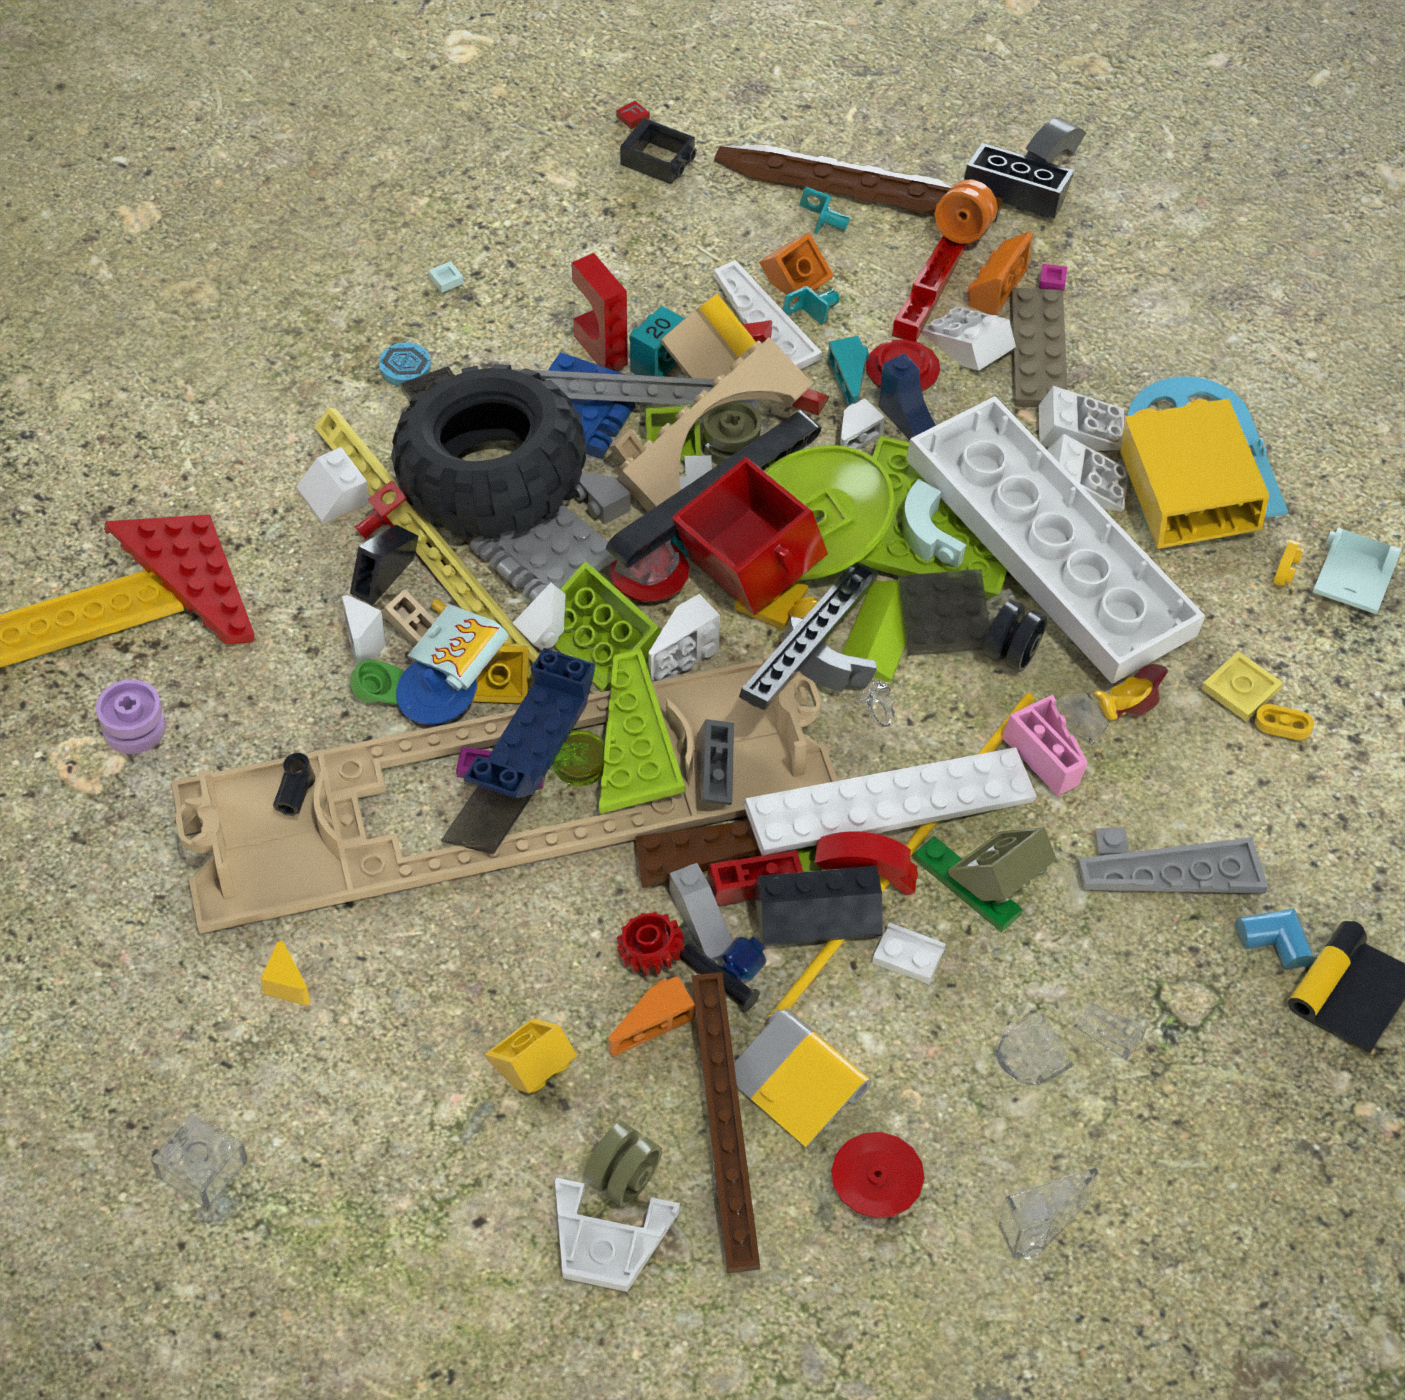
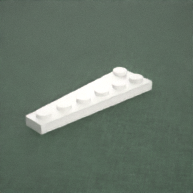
M736 260L714 270L715 279L744 324L772 320L771 340L800 370L822 359V352Z

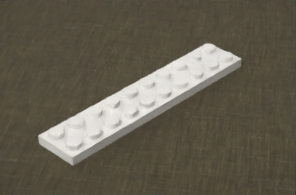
M1015 747L745 799L743 805L763 856L817 845V841L822 836L847 831L880 833L1033 803L1037 796Z

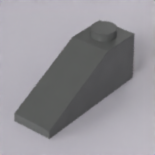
M705 719L697 733L696 761L702 802L732 804L734 723Z

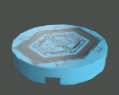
M405 342L388 347L380 356L379 367L383 378L387 382L398 386H410V383L415 381L419 383L429 375L431 360L425 348L414 343Z

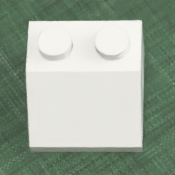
M341 447L316 458L296 486L297 491L322 525L370 503L367 500L369 499L367 480Z

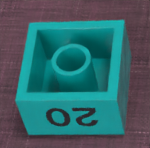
M660 306L654 313H650L639 327L634 328L629 336L630 371L636 375L664 377L674 368L677 362L659 340L685 318L664 306Z

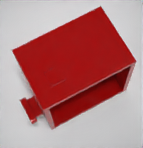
M747 457L742 459L672 517L690 560L754 616L828 555L813 511Z

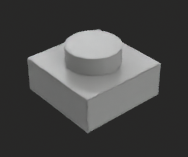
M1125 828L1095 829L1094 837L1097 856L1129 852Z

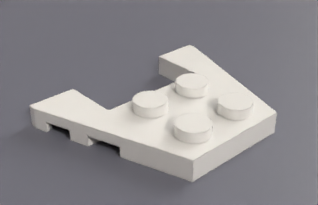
M556 1178L555 1189L563 1278L628 1292L679 1214L680 1203L651 1197L644 1227L630 1226L578 1215L585 1191V1183Z

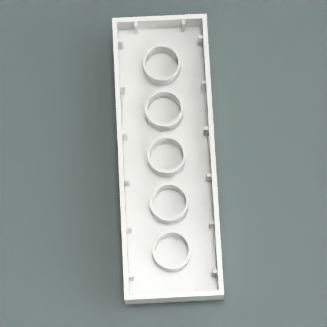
M996 396L910 439L906 457L909 464L930 486L942 491L941 498L1112 684L1198 636L1205 615Z

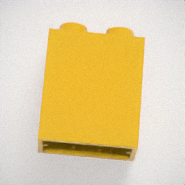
M1229 398L1211 402L1205 399H1197L1183 407L1160 411L1146 408L1137 411L1132 416L1125 417L1120 453L1157 549L1263 529L1269 493Z

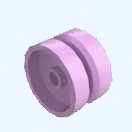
M122 680L113 683L103 690L97 699L96 713L105 742L113 750L124 754H138L150 750L164 736L166 721L157 690L149 683L141 680Z

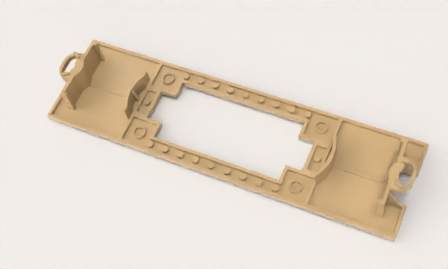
M772 654L763 655V659L654 681L652 684L686 792L634 805L631 809L402 857L396 833L367 839L358 798L386 792L381 771L383 768L460 753L462 747L479 749L496 745L517 710L305 753L316 778L314 784L307 790L299 814L294 816L284 815L273 807L285 772L283 763L286 758L213 773L209 769L198 772L199 776L171 781L180 843L193 852L214 853L195 876L189 877L199 934L636 840V836L677 831L747 815L743 805L746 798L838 781L825 743H817L805 735L801 727L815 721L820 713L822 701L816 684L811 679L802 676L801 672L798 671L765 711L739 698L741 688ZM805 688H807L810 693V696L815 707L814 709L811 707L800 706L808 703V696ZM611 690L589 695L586 708L573 729L608 722ZM705 719L734 723L733 795L731 805L702 802L696 757L697 733ZM202 831L193 837L192 840L187 839L185 834Z

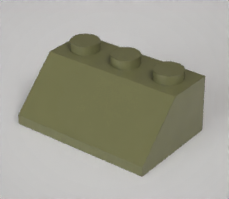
M1045 827L1000 831L951 867L948 873L980 900H995L996 903H1003L1010 900L1015 891L1028 886L1032 878L1045 873L1047 867L1057 859Z

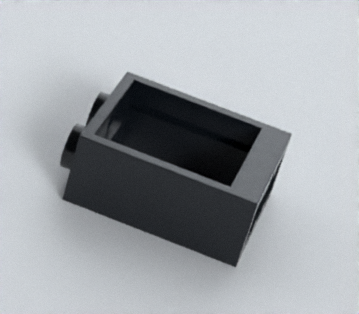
M643 118L620 146V165L672 184L678 176L680 177L683 174L687 164L692 162L696 156L695 137ZM651 143L675 152L677 155L671 162H667L642 151Z

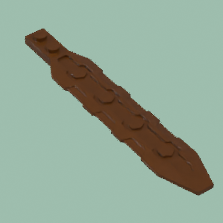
M768 145L719 146L714 157V161L751 179L775 184L780 182L800 187H809L822 193L829 192L853 197L855 200L870 203L874 201L899 206L904 210L924 214L935 213L937 204L951 188L946 183L934 178L919 175L910 176L885 171L883 168L869 165L859 166L839 162L833 158L814 157ZM995 197L998 207L995 222H997L1003 203V198Z

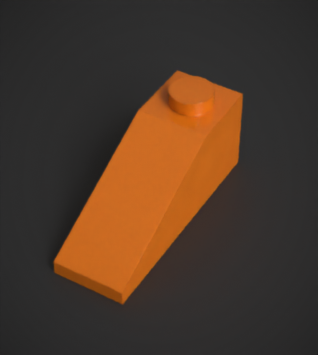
M678 976L658 981L645 993L608 1037L611 1058L695 1020V1004Z

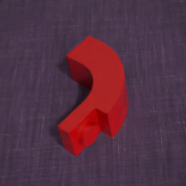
M860 831L833 833L822 836L817 841L815 863L822 870L877 866L879 875L886 878L904 895H909L916 891L918 867L910 861L911 849L901 842L880 834Z

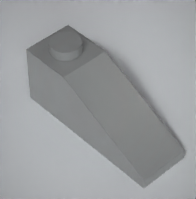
M695 863L670 873L669 893L701 952L713 961L730 954L734 948L733 942L710 885L699 865Z

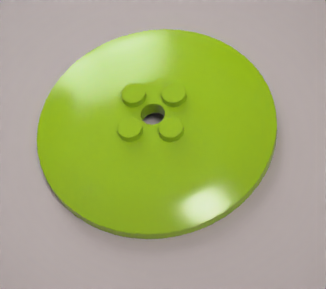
M838 445L816 446L789 454L764 470L766 474L810 508L815 518L819 516L824 517L820 522H817L828 555L798 580L825 577L852 566L875 548L890 526L895 509V493L892 482L884 467L865 452Z

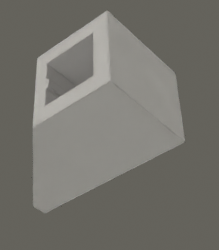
M582 473L573 494L578 501L582 500L586 504L592 517H597L605 525L631 511L630 493L616 477Z

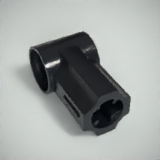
M303 753L290 754L283 763L285 772L273 807L284 815L294 816L299 814L307 790L315 782L316 776L308 757Z

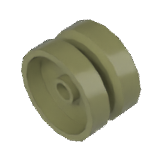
M743 401L728 402L706 412L703 420V450L705 456L711 455V462L719 465L761 436L762 423L759 412L752 405Z
M623 1121L619 1122L604 1135L592 1152L585 1167L583 1180L598 1191L607 1188V1197L621 1207H625L639 1196L652 1178L662 1156V1147L647 1137L639 1140L638 1131Z

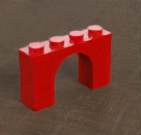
M592 253L571 262L572 282L593 308V310L573 318L574 337L597 365L615 371L628 365L627 290L596 254Z

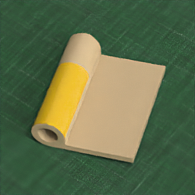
M718 293L707 299L659 340L688 378L716 379L722 373L727 376L732 372L729 367L740 357L745 360L750 355L747 351L756 343Z

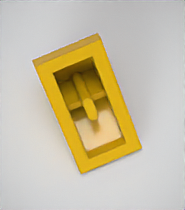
M284 941L277 942L260 978L263 992L265 995L307 1005L310 1003L308 988Z

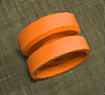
M962 180L954 184L937 204L935 210L936 225L940 232L950 241L959 244L971 243L979 239L995 220L998 210L996 198L991 189L982 182Z

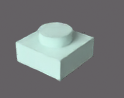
M451 261L429 270V278L441 293L464 284L462 274Z

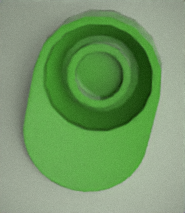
M368 659L362 661L352 671L350 688L354 696L364 703L382 701L398 705L396 689L404 671L394 665Z

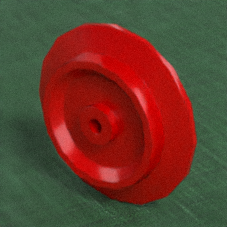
M907 339L891 340L879 344L870 352L869 360L866 361L867 375L880 388L883 363L903 353L920 369L922 391L932 386L940 374L939 359L930 348L919 342Z
M666 542L629 568L615 560L611 563L610 576L614 586L625 596L637 601L657 602L668 599L682 590L688 580L689 564L683 552L675 545Z
M884 1132L862 1133L848 1140L836 1153L831 1168L833 1188L841 1201L856 1213L872 1218L894 1217L908 1210L920 1197L925 1180L922 1161L914 1148L900 1137Z

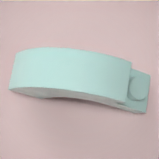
M918 479L909 490L905 500L902 517L903 536L911 550L921 559L927 561V563L933 556H936L943 563L958 568L963 561L966 544L942 532L932 523L930 518L939 508L942 491Z

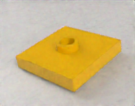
M795 581L755 616L738 601L735 602L734 610L784 630L790 619V609L795 605V601L806 597L809 592V586Z

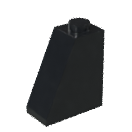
M396 524L358 546L350 594L371 605L376 603L414 560L419 536Z

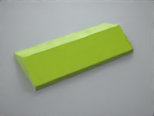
M900 580L875 581L868 590L842 654L876 661L877 670L873 678L891 683L925 597Z

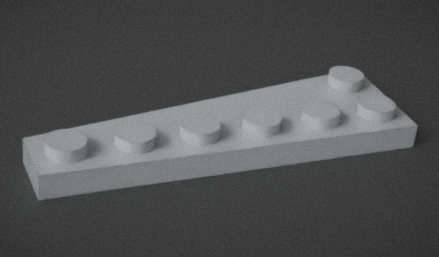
M1252 837L1079 858L1077 864L1084 890L1266 893L1268 888Z

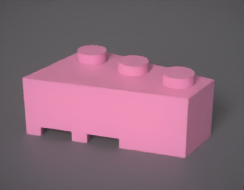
M1052 694L1011 714L1002 738L1011 748H1017L1020 757L1059 796L1079 786L1088 762L1074 735L1070 736L1065 726L1067 721L1064 715L1059 714L1055 706L1056 699Z

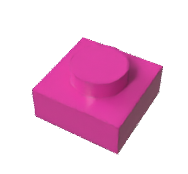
M1042 264L1039 288L1063 290L1064 292L1068 267Z

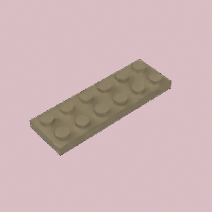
M1012 288V332L1016 347L1013 349L1015 406L1039 407V404L1053 386L1068 390L1063 290Z

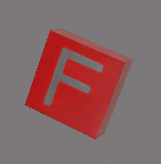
M633 101L617 109L616 117L632 129L638 126L643 118L650 120V113L637 101Z

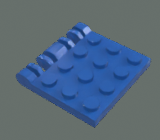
M562 352L558 354L548 371L623 374ZM570 399L580 414L586 441V454L596 458H603L612 444L611 436L616 437L619 430L630 416V412L634 410L635 403L627 401Z

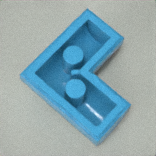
M1295 908L1237 919L1236 926L1245 949L1274 944L1284 970L1313 965L1315 958Z

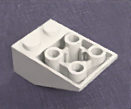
M963 307L951 309L947 315L933 320L930 323L931 325L922 330V334L961 366L978 371L1016 347L1009 319Z
M1056 386L1050 389L1039 404V442L1043 446L1050 447L1065 434L1094 451L1121 450L1124 408Z
M1065 434L1047 449L1103 509L1120 512L1124 510L1129 478L1125 467Z
M700 594L676 607L650 649L649 675L652 682L672 678L682 671H687L697 662L713 656L719 650L720 615Z

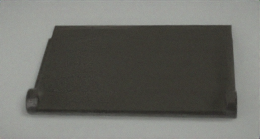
M477 786L441 841L488 854H495L534 794L516 799Z

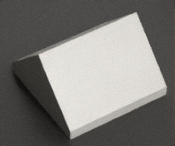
M345 595L342 596L346 627L357 667L362 661L368 659L375 660L386 646L382 613L379 609Z

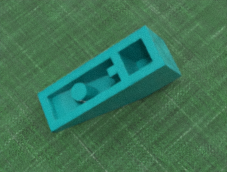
M859 335L829 341L828 361L848 406L859 402L866 360H869L868 348L862 344Z

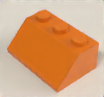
M1027 232L1005 240L997 250L994 249L992 251L988 264L981 267L977 280H972L968 287L967 295H970L969 307L997 316L1012 294V288H1016L1028 270L1033 233Z

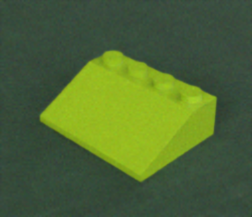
M585 561L560 589L566 594L564 632L558 637V641L554 646L562 654L594 663L596 668L592 681L602 691L606 692L611 688L614 655L642 649L645 662L649 661V651L663 629L599 571Z

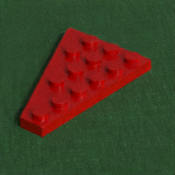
M210 514L105 521V533H111L121 542L120 547L125 552L130 553L133 559L148 573L152 571L161 579V585L167 591L172 592L181 604L189 611L194 610L203 618V624L208 629L214 631L223 643L228 645L253 642L255 636Z

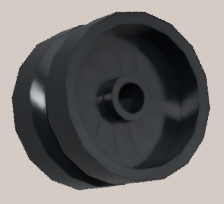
M1008 600L992 623L984 644V656L995 661H1000L1006 656V665L1018 672H1022L1038 649L1046 628L1047 616L1035 610H1031L1025 615L1024 605Z

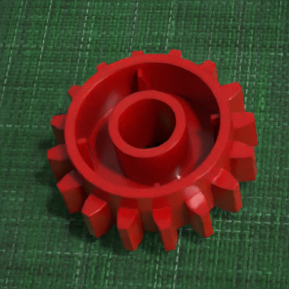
M653 911V913H641V915L635 918H630L628 924L621 927L622 935L617 936L619 945L617 950L624 966L628 967L631 965L633 973L638 972L641 968L645 976H648L651 969H655V972L660 974V967L662 966L671 969L670 961H679L681 958L678 951H684V937L677 921H670L668 914L660 915L656 911Z

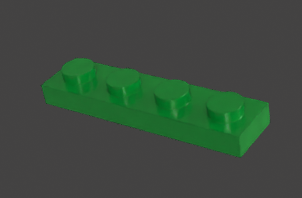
M935 836L914 852L913 860L1001 933L1022 915L1023 908L1012 899L1003 903H996L995 900L982 901L949 875L948 870L961 861L962 858Z

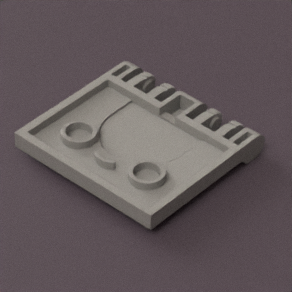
M563 504L559 507L560 511L550 519L540 518L534 521L533 528L519 534L515 530L502 532L501 538L484 539L483 535L480 534L470 543L471 550L483 560H490V566L495 570L497 569V572L508 582L512 583L518 590L524 588L522 593L532 602L550 583L561 589L585 561L597 571H600L617 560L606 550L608 541Z

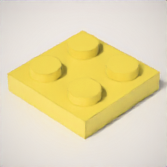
M1237 651L1203 682L1202 690L1247 722L1257 713L1262 705H1265L1281 690L1283 682Z

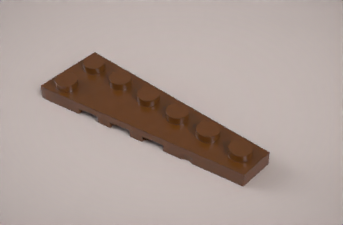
M749 820L636 836L642 888L668 882L670 873L695 863L699 865L702 872H705L707 867L713 863L732 861L748 855L750 857L762 856Z

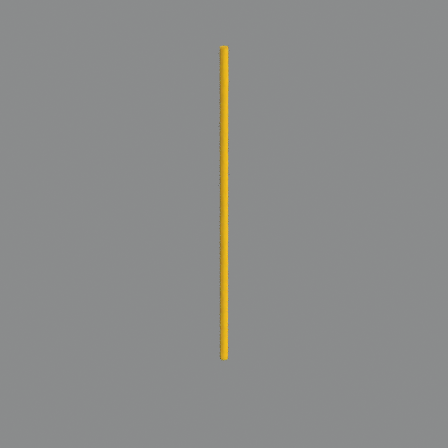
M1026 693L978 754L994 752L1004 740L1002 736L1010 715L1030 706L1035 701V697L1031 693ZM939 821L920 825L905 844L911 849V856ZM880 876L881 890L883 892L890 882ZM845 939L832 940L826 943L771 1012L768 1019L776 1010L780 1009L782 1011L786 1008L790 1010Z

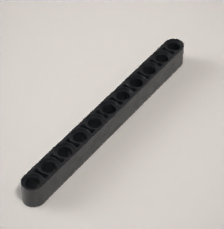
M799 410L616 533L607 543L606 550L626 568L633 566L677 536L679 533L672 517L742 459L747 457L764 471L779 459L800 451L811 444L820 434L822 427L803 410Z

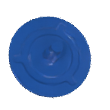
M415 661L404 671L399 679L396 689L397 703L403 714L416 723L424 725L442 724L458 717L468 708L476 693L477 678L467 690L461 688L458 691L446 682L447 676L443 672Z

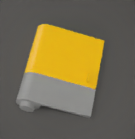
M787 1008L782 1011L780 1009L776 1010L770 1016L767 1027L734 1062L737 1088L806 1149L848 1102L854 1104L860 1100L872 1083V1080Z

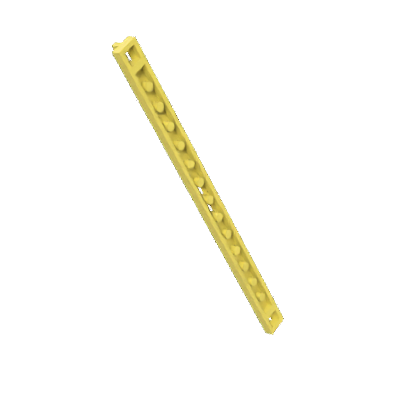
M328 407L314 428L332 450L339 447L344 450L367 480L369 495H374L390 481H393L398 486V483L336 409ZM392 491L386 493L382 498V502L384 504L392 503L396 498V493ZM404 501L387 517L394 526L397 524L419 536L416 553L460 607L498 623L509 634L505 642L529 646L528 690H530L534 683L531 667L539 654L432 524L421 517L413 505ZM440 560H443L447 565L444 566Z

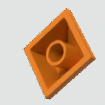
M810 232L776 249L759 262L770 283L786 295L805 286L814 291L834 276Z

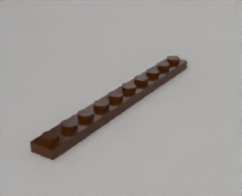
M723 973L692 975L727 1273L760 1270Z

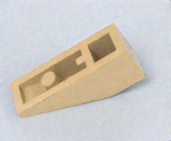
M406 589L398 594L382 611V616L414 646L436 621Z

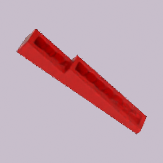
M943 235L914 281L911 294L894 319L893 337L917 342L968 243L959 244L950 241Z

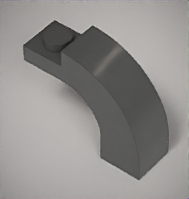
M1054 118L1034 135L1025 148L1028 151L1025 156L1052 163L1063 150L1074 154L1086 132L1063 118Z
M790 616L782 635V642L803 620L802 618ZM823 642L799 671L807 678L824 687L842 692L845 685L868 689L877 666L876 661L840 654Z

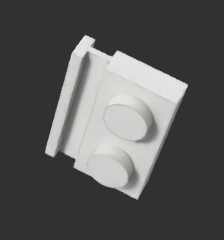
M889 923L873 956L872 963L930 985L940 958L945 951L946 944Z

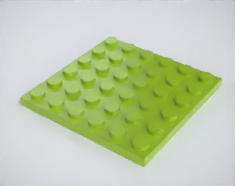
M880 435L872 457L884 467L890 477L895 493V509L890 526L883 538L858 563L875 570L998 602L1007 569L942 498H940L938 510L930 519L939 530L966 544L962 563L956 568L943 563L936 556H933L927 563V561L921 559L911 550L902 532L905 500L909 490L918 479L925 483L927 482L906 460L909 442Z

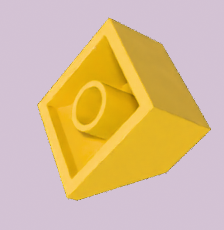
M535 1018L529 1020L484 1054L487 1060L515 1089L526 1093H533L543 1088L547 1079L554 1074L565 1071L570 1066L569 1062L577 1057L560 1025Z

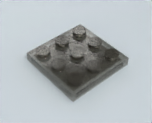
M982 569L898 576L908 656L984 649L990 624Z

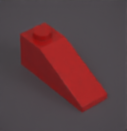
M794 850L710 864L706 880L710 885L717 905L720 906L754 898L757 876L803 872L798 852Z

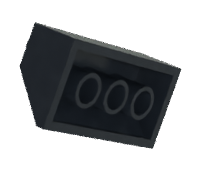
M981 143L966 166L964 180L982 182L991 189L995 197L1003 198V203L1015 206L1019 210L1038 213L1042 217L1055 219L1063 205L1074 170Z
M877 866L757 876L754 898L762 947L877 937L883 934L882 890Z

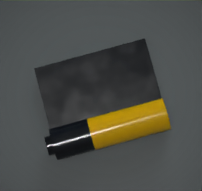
M1343 921L1288 1000V1006L1297 1016L1371 1053L1405 1001V963L1366 944L1367 934L1361 924L1355 921Z

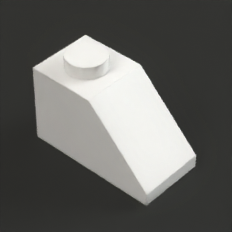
M865 398L849 405L844 410L840 446L858 450L879 438L880 435H883L885 416Z
M550 583L513 622L524 636L540 650L554 646L558 641V637L564 632L566 594L553 583Z

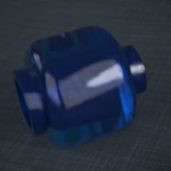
M741 936L737 937L722 953L723 965L721 967L740 981H751L767 962L766 956L763 953L765 946L753 936L750 939Z

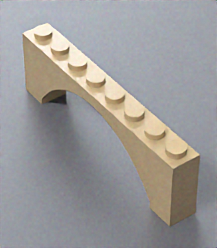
M770 337L763 343L758 340L747 351L750 355L745 360L740 357L729 367L732 372L727 376L722 373L712 382L714 388L710 392L703 390L693 400L696 404L691 409L686 406L675 416L678 421L672 426L669 423L663 426L657 432L659 438L656 441L652 442L649 439L638 450L641 454L635 460L629 457L619 467L622 472L617 479L648 512L681 490L679 480L681 452L686 436L698 418L719 405L746 399L774 401L782 403L789 408L811 387L813 383Z

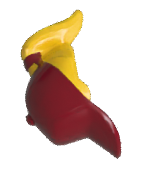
M1150 664L1139 670L1135 676L1128 677L1124 683L1112 687L1109 694L1102 690L1094 691L1093 694L1098 699L1103 715L1109 720H1116L1125 714L1141 716L1151 711L1160 701L1159 685L1167 675L1168 669L1159 664Z

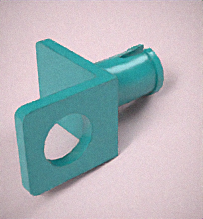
M805 187L799 205L820 213L814 233L818 234L821 225L824 226V223L845 232L851 216L830 209L829 203L832 196ZM807 197H817L820 201V204H811L807 200Z
M805 286L785 296L782 310L787 315L803 309L823 325L826 323L829 307L838 304L840 298L838 292H834L835 289H829L818 295L811 288ZM798 297L796 304L790 307L792 300Z

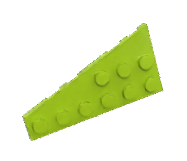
M642 649L614 655L611 697L608 708L609 717L604 749V769L601 780V799L599 801L600 814L686 792Z

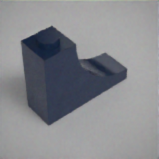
M905 353L884 362L879 398L880 409L909 440L936 426L924 401L920 384V369Z

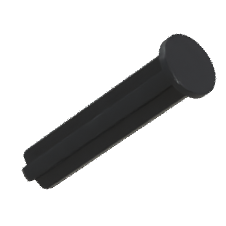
M686 944L684 951L679 952L681 960L700 974L722 972L725 993L739 1002L744 1011L751 1009L757 1002L760 995L759 990L749 988L692 944Z

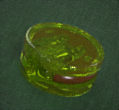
M571 731L553 761L556 775L563 782L573 786H587L597 782L603 776L604 741L590 731Z

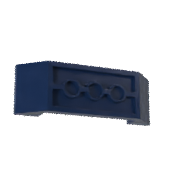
M543 648L531 667L534 682L488 758L476 756L463 777L464 781L516 799L534 794L586 708L596 668L595 664Z

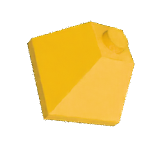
M504 642L477 676V689L472 702L522 703L528 693L529 646Z

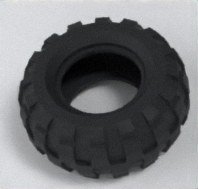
M494 364L492 368L479 369L478 365L463 368L462 373L452 377L444 375L432 381L430 390L419 391L409 401L410 405L406 411L402 412L394 433L391 453L398 487L406 496V501L414 506V509L421 517L429 521L437 529L445 527L451 531L452 535L468 538L472 533L483 535L484 539L501 538L502 532L515 530L519 534L533 528L534 521L540 518L548 520L559 512V507L563 504V501L570 500L580 481L582 469L586 461V441L580 414L568 396L552 380L546 381L536 371L528 368L515 371L512 370L511 365ZM498 440H510L521 443V446L516 450L499 458L483 461H467L457 458L467 448L480 443Z

